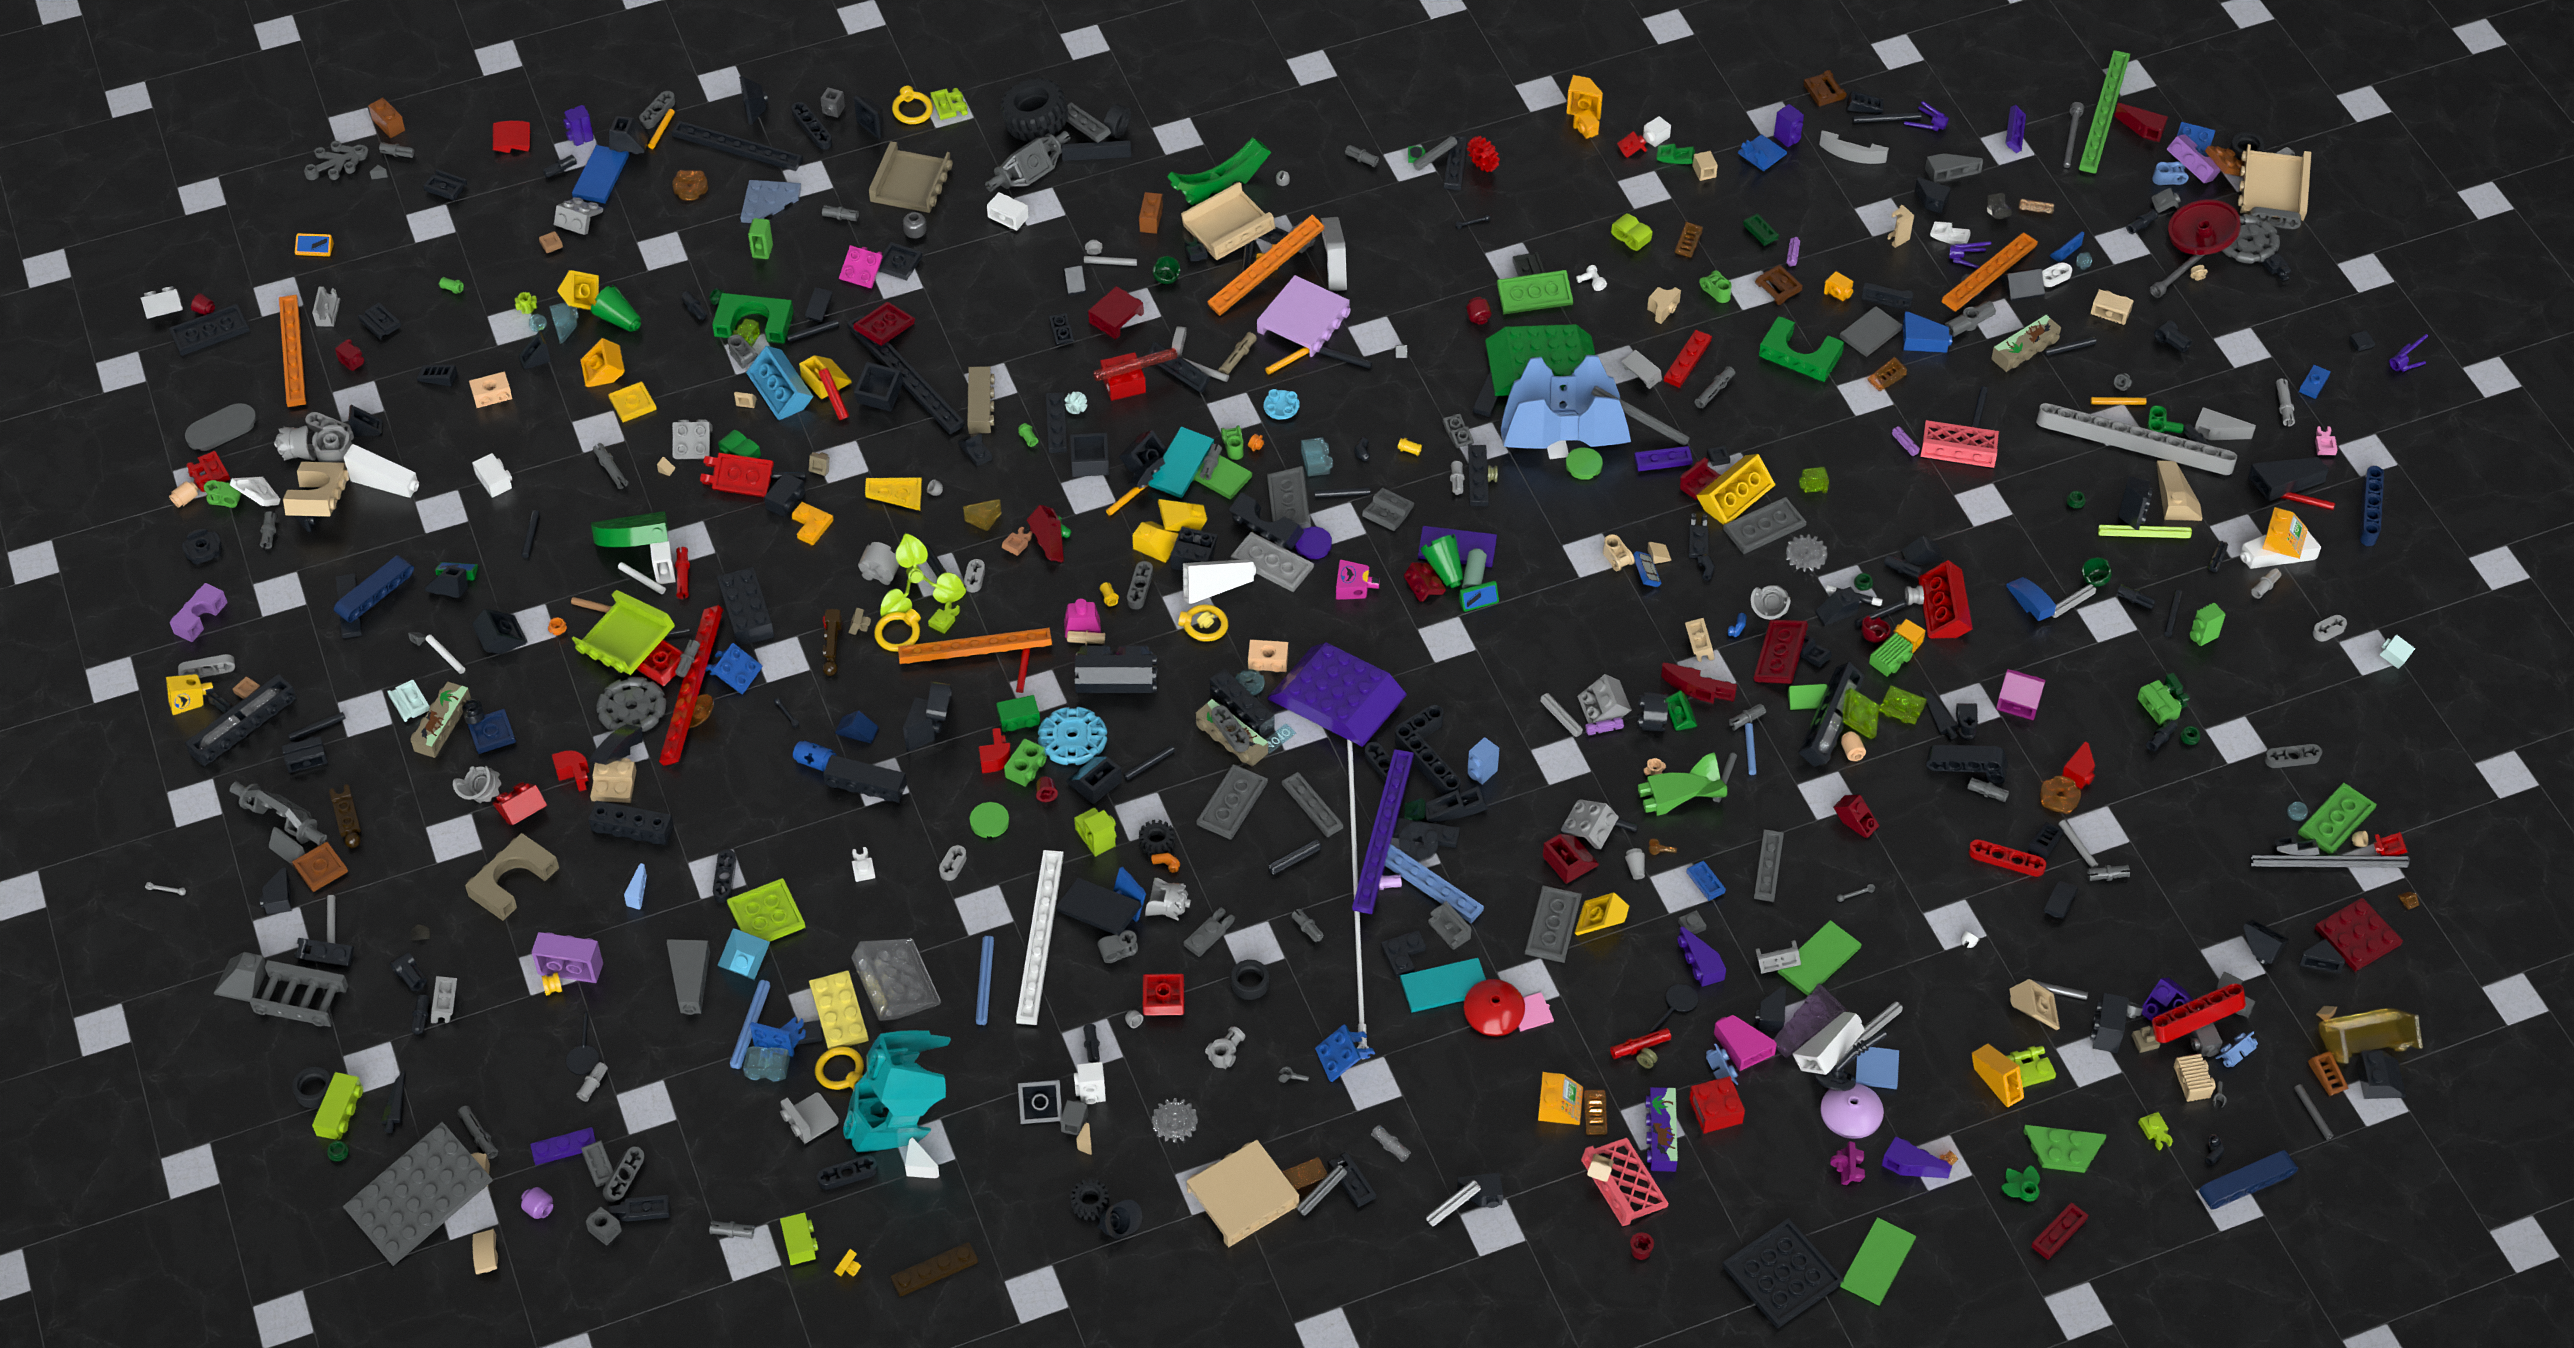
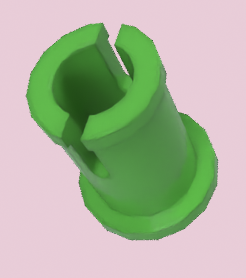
M446 277L441 278L439 283L440 288L451 290L455 294L461 293L464 288V284L460 280H451Z
M1027 423L1022 424L1019 427V435L1023 436L1028 446H1035L1038 443V439L1032 431V426Z

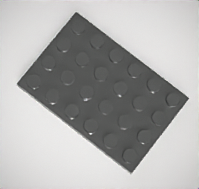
M441 1122L348 1201L343 1208L394 1266L490 1184L493 1179L447 1126Z

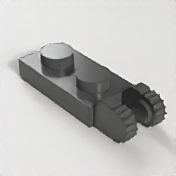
M1221 907L1184 941V946L1200 957L1226 932L1234 922L1235 917L1230 914L1220 924L1218 921L1226 913L1225 909Z

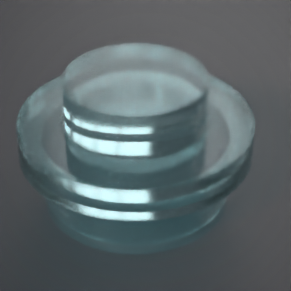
M2080 253L2077 258V266L2082 270L2090 267L2092 262L2090 253Z
M535 314L529 319V327L535 332L542 331L547 325V320L543 315Z
M2294 802L2288 807L2287 813L2291 819L2302 821L2307 817L2308 810L2305 804Z

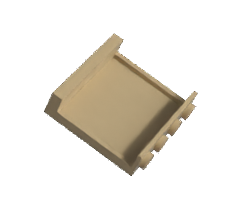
M2248 144L2246 151L2242 152L2241 161H2244V166H2241L2240 176H2243V181H2240L2239 191H2242V195H2239L2238 206H2241L2240 213L2250 214L2252 208L2264 207L2297 212L2301 215V220L2304 221L2308 205L2311 152L2304 151L2303 156L2300 157L2250 151L2251 145Z
M1240 182L1181 213L1183 226L1197 238L1199 243L1203 244L1205 249L1216 260L1275 229L1273 215L1270 212L1265 214L1242 191Z
M1258 1140L1245 1144L1237 1152L1226 1155L1220 1162L1209 1165L1206 1170L1192 1175L1186 1181L1187 1192L1194 1194L1223 1233L1224 1242L1228 1248L1299 1205V1194Z

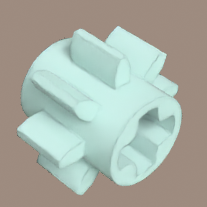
M1072 392V394H1068L1065 398V406L1070 413L1079 414L1085 411L1087 400L1081 392Z

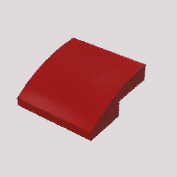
M502 121L493 123V150L510 153L511 148L529 151L530 122Z

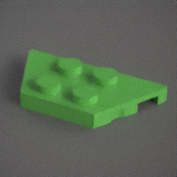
M2031 1125L2024 1126V1133L2028 1135L2034 1153L2038 1155L2042 1168L2085 1173L2090 1162L2094 1159L2106 1139V1134Z

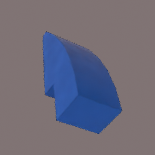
M2024 577L2007 583V588L2026 612L2030 611L2037 621L2054 615L2057 605L2036 584Z

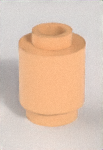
M185 481L172 491L169 498L178 508L182 505L185 506L198 496V488L193 482Z
M1848 732L1842 736L1841 745L1847 758L1851 761L1861 760L1866 754V750L1859 735L1855 732Z

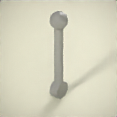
M147 882L145 888L148 890L158 889L176 892L179 895L186 894L185 888L176 889L158 886Z

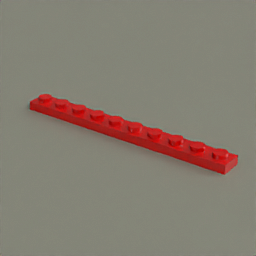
M719 605L704 609L695 638V641L700 643V647L695 655V662L691 664L687 675L683 679L659 759L663 766L679 762L723 609Z

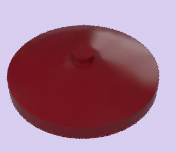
M2199 200L2183 206L2175 212L2168 226L2172 244L2179 250L2193 255L2212 254L2227 248L2237 239L2241 229L2238 212L2231 205L2218 200Z

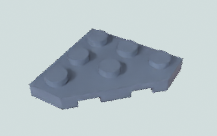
M749 180L740 217L741 222L752 223L754 218L764 219L769 214L774 215L783 210L784 206L790 202L795 203L799 201L801 183Z

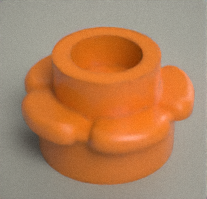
M1254 434L1249 440L1248 447L1253 451L1256 449L1260 450L1264 444L1263 436Z
M553 618L549 622L548 631L553 633V635H560L567 629L565 621L561 618Z

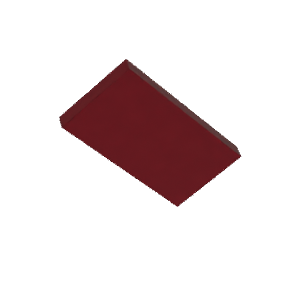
M1770 620L1754 674L1755 682L1792 684L1808 628L1807 621Z

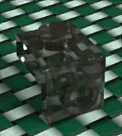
M2004 193L1987 195V212L1996 219H2004L2005 216H2011V208L2005 204Z

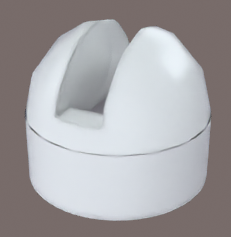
M1965 931L1961 937V943L1964 945L1967 941L1969 943L1967 948H1972L1979 939Z

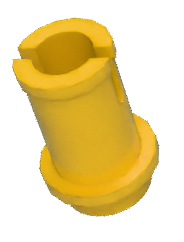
M1401 438L1398 449L1401 452L1406 451L1419 456L1422 444L1408 441L1407 438Z
M1103 583L1100 586V591L1104 596L1105 604L1115 606L1118 603V595L1114 593L1110 583Z

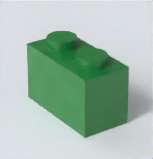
M1034 695L996 703L1002 732L1040 724L1039 710Z

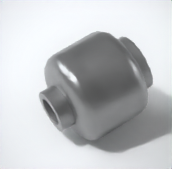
M912 212L904 217L903 227L905 234L910 238H919L925 234L926 220L922 214Z

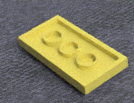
M849 971L810 980L811 992L828 1050L869 1041Z

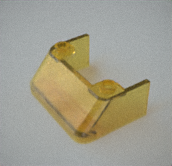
M2383 1009L2318 1023L2319 1032L2328 1051H2331L2338 1063H2349V1058L2352 1057V1054L2359 1053L2361 1050L2390 1047L2394 1048V1051L2407 1050L2408 1046L2418 1049L2423 1048L2418 1015L2398 1009Z

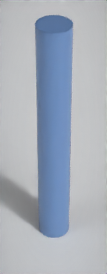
M1747 723L1745 724L1748 771L1750 775H1755L1756 761L1753 725Z

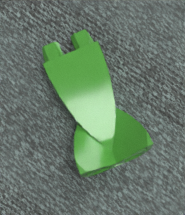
M1710 753L1704 756L1689 774L1664 773L1648 776L1647 782L1638 785V792L1640 797L1649 795L1651 797L1643 800L1645 812L1656 811L1658 816L1668 813L1694 796L1726 797L1727 786L1720 779L1715 753Z

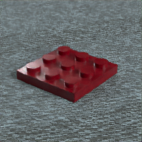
M2363 898L2327 917L2315 926L2318 933L2335 948L2354 971L2359 970L2400 946L2403 941Z

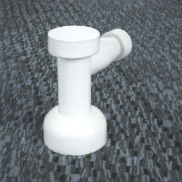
M1595 265L1589 266L1586 269L1587 273L1576 276L1578 283L1592 278V286L1596 291L1603 290L1607 285L1605 279L1599 277Z

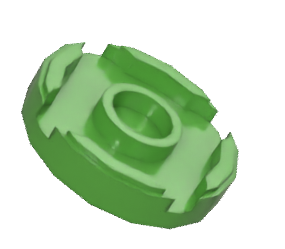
M1577 448L1572 450L1566 458V469L1575 478L1591 479L1601 472L1603 465L1602 457L1593 449Z
M982 803L971 812V829L975 834L987 838V836H992V838L998 837L1008 828V811L998 803Z

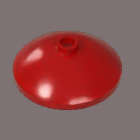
M1488 979L1477 983L1468 991L1464 1000V1014L1468 1023L1478 1032L1488 1036H1502L1511 1033L1521 1024L1525 1014V1002L1519 990L1512 984L1503 980ZM1496 999V1000H1498L1499 1002H1498V1003H1494V1002H1492V1000Z

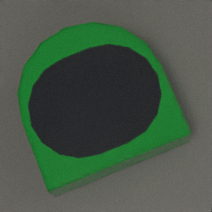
M1408 146V163H1414L1425 155V150L1419 146Z

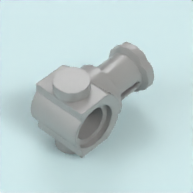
M1235 1026L1229 1028V1033L1225 1038L1217 1039L1213 1043L1211 1042L1205 1050V1053L1209 1055V1060L1212 1061L1215 1067L1226 1069L1235 1062L1236 1046L1245 1039V1034Z

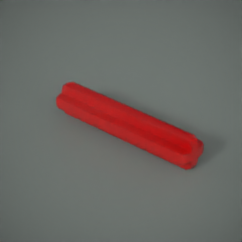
M824 368L818 373L839 420L847 418L849 414L829 369Z

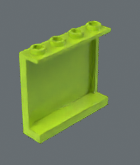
M616 590L612 594L616 601L614 606L582 640L574 636L572 640L576 644L575 648L581 654L586 653L594 660H601L608 667L610 665L613 666L620 673L625 672L631 675L675 625L667 613Z

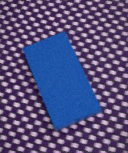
M596 145L572 192V197L606 203L629 157V152H616L615 150H609V147Z

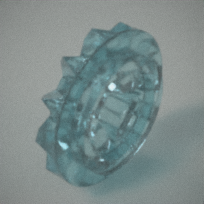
M1250 669L1245 672L1242 670L1235 678L1252 695L1260 693L1265 686L1264 677L1259 674V671L1253 672ZM1251 679H1253V683L1250 682L1246 684V680L1250 681Z

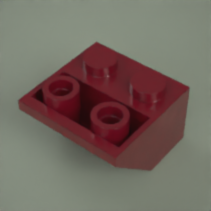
M1559 834L1544 843V859L1566 884L1597 867L1599 864L1575 836Z

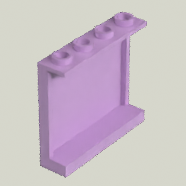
M1295 275L1257 319V332L1264 334L1267 330L1279 334L1309 348L1310 357H1313L1316 352L1320 351L1322 344L1330 339L1332 332L1339 328L1341 321L1349 316V300Z

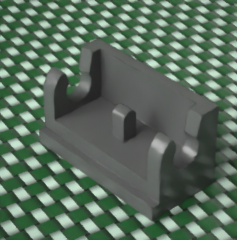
M1447 901L1430 913L1433 917L1428 920V923L1453 950L1471 939V927Z

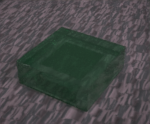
M1422 798L1405 803L1404 819L1416 821L1425 818V801Z

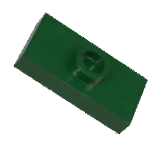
M1758 213L1743 221V225L1764 246L1777 240L1779 234Z

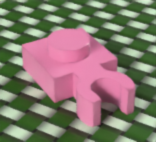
M2320 426L2317 428L2315 439L2317 455H2336L2337 453L2335 436H2330L2331 427L2329 426L2326 432L2321 431Z

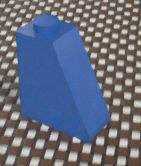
M1905 312L1903 320L1904 350L1947 353L1948 345L1952 344V335H1949V327L1913 313Z

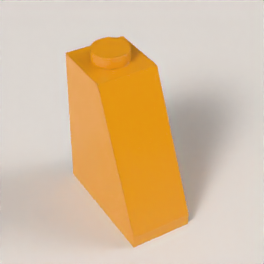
M1989 1044L1972 1052L1974 1069L2005 1106L2010 1107L2024 1098L2019 1065Z

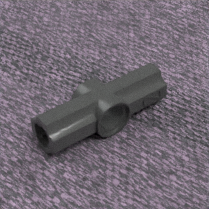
M1986 301L1976 307H1967L1964 309L1963 314L1946 322L1944 326L1949 327V335L1955 337L1966 330H1975L1977 324L1995 315L1996 309L1991 301Z

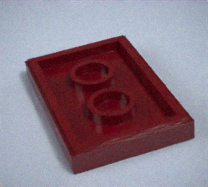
M887 301L854 323L853 329L882 346L913 325L915 318Z

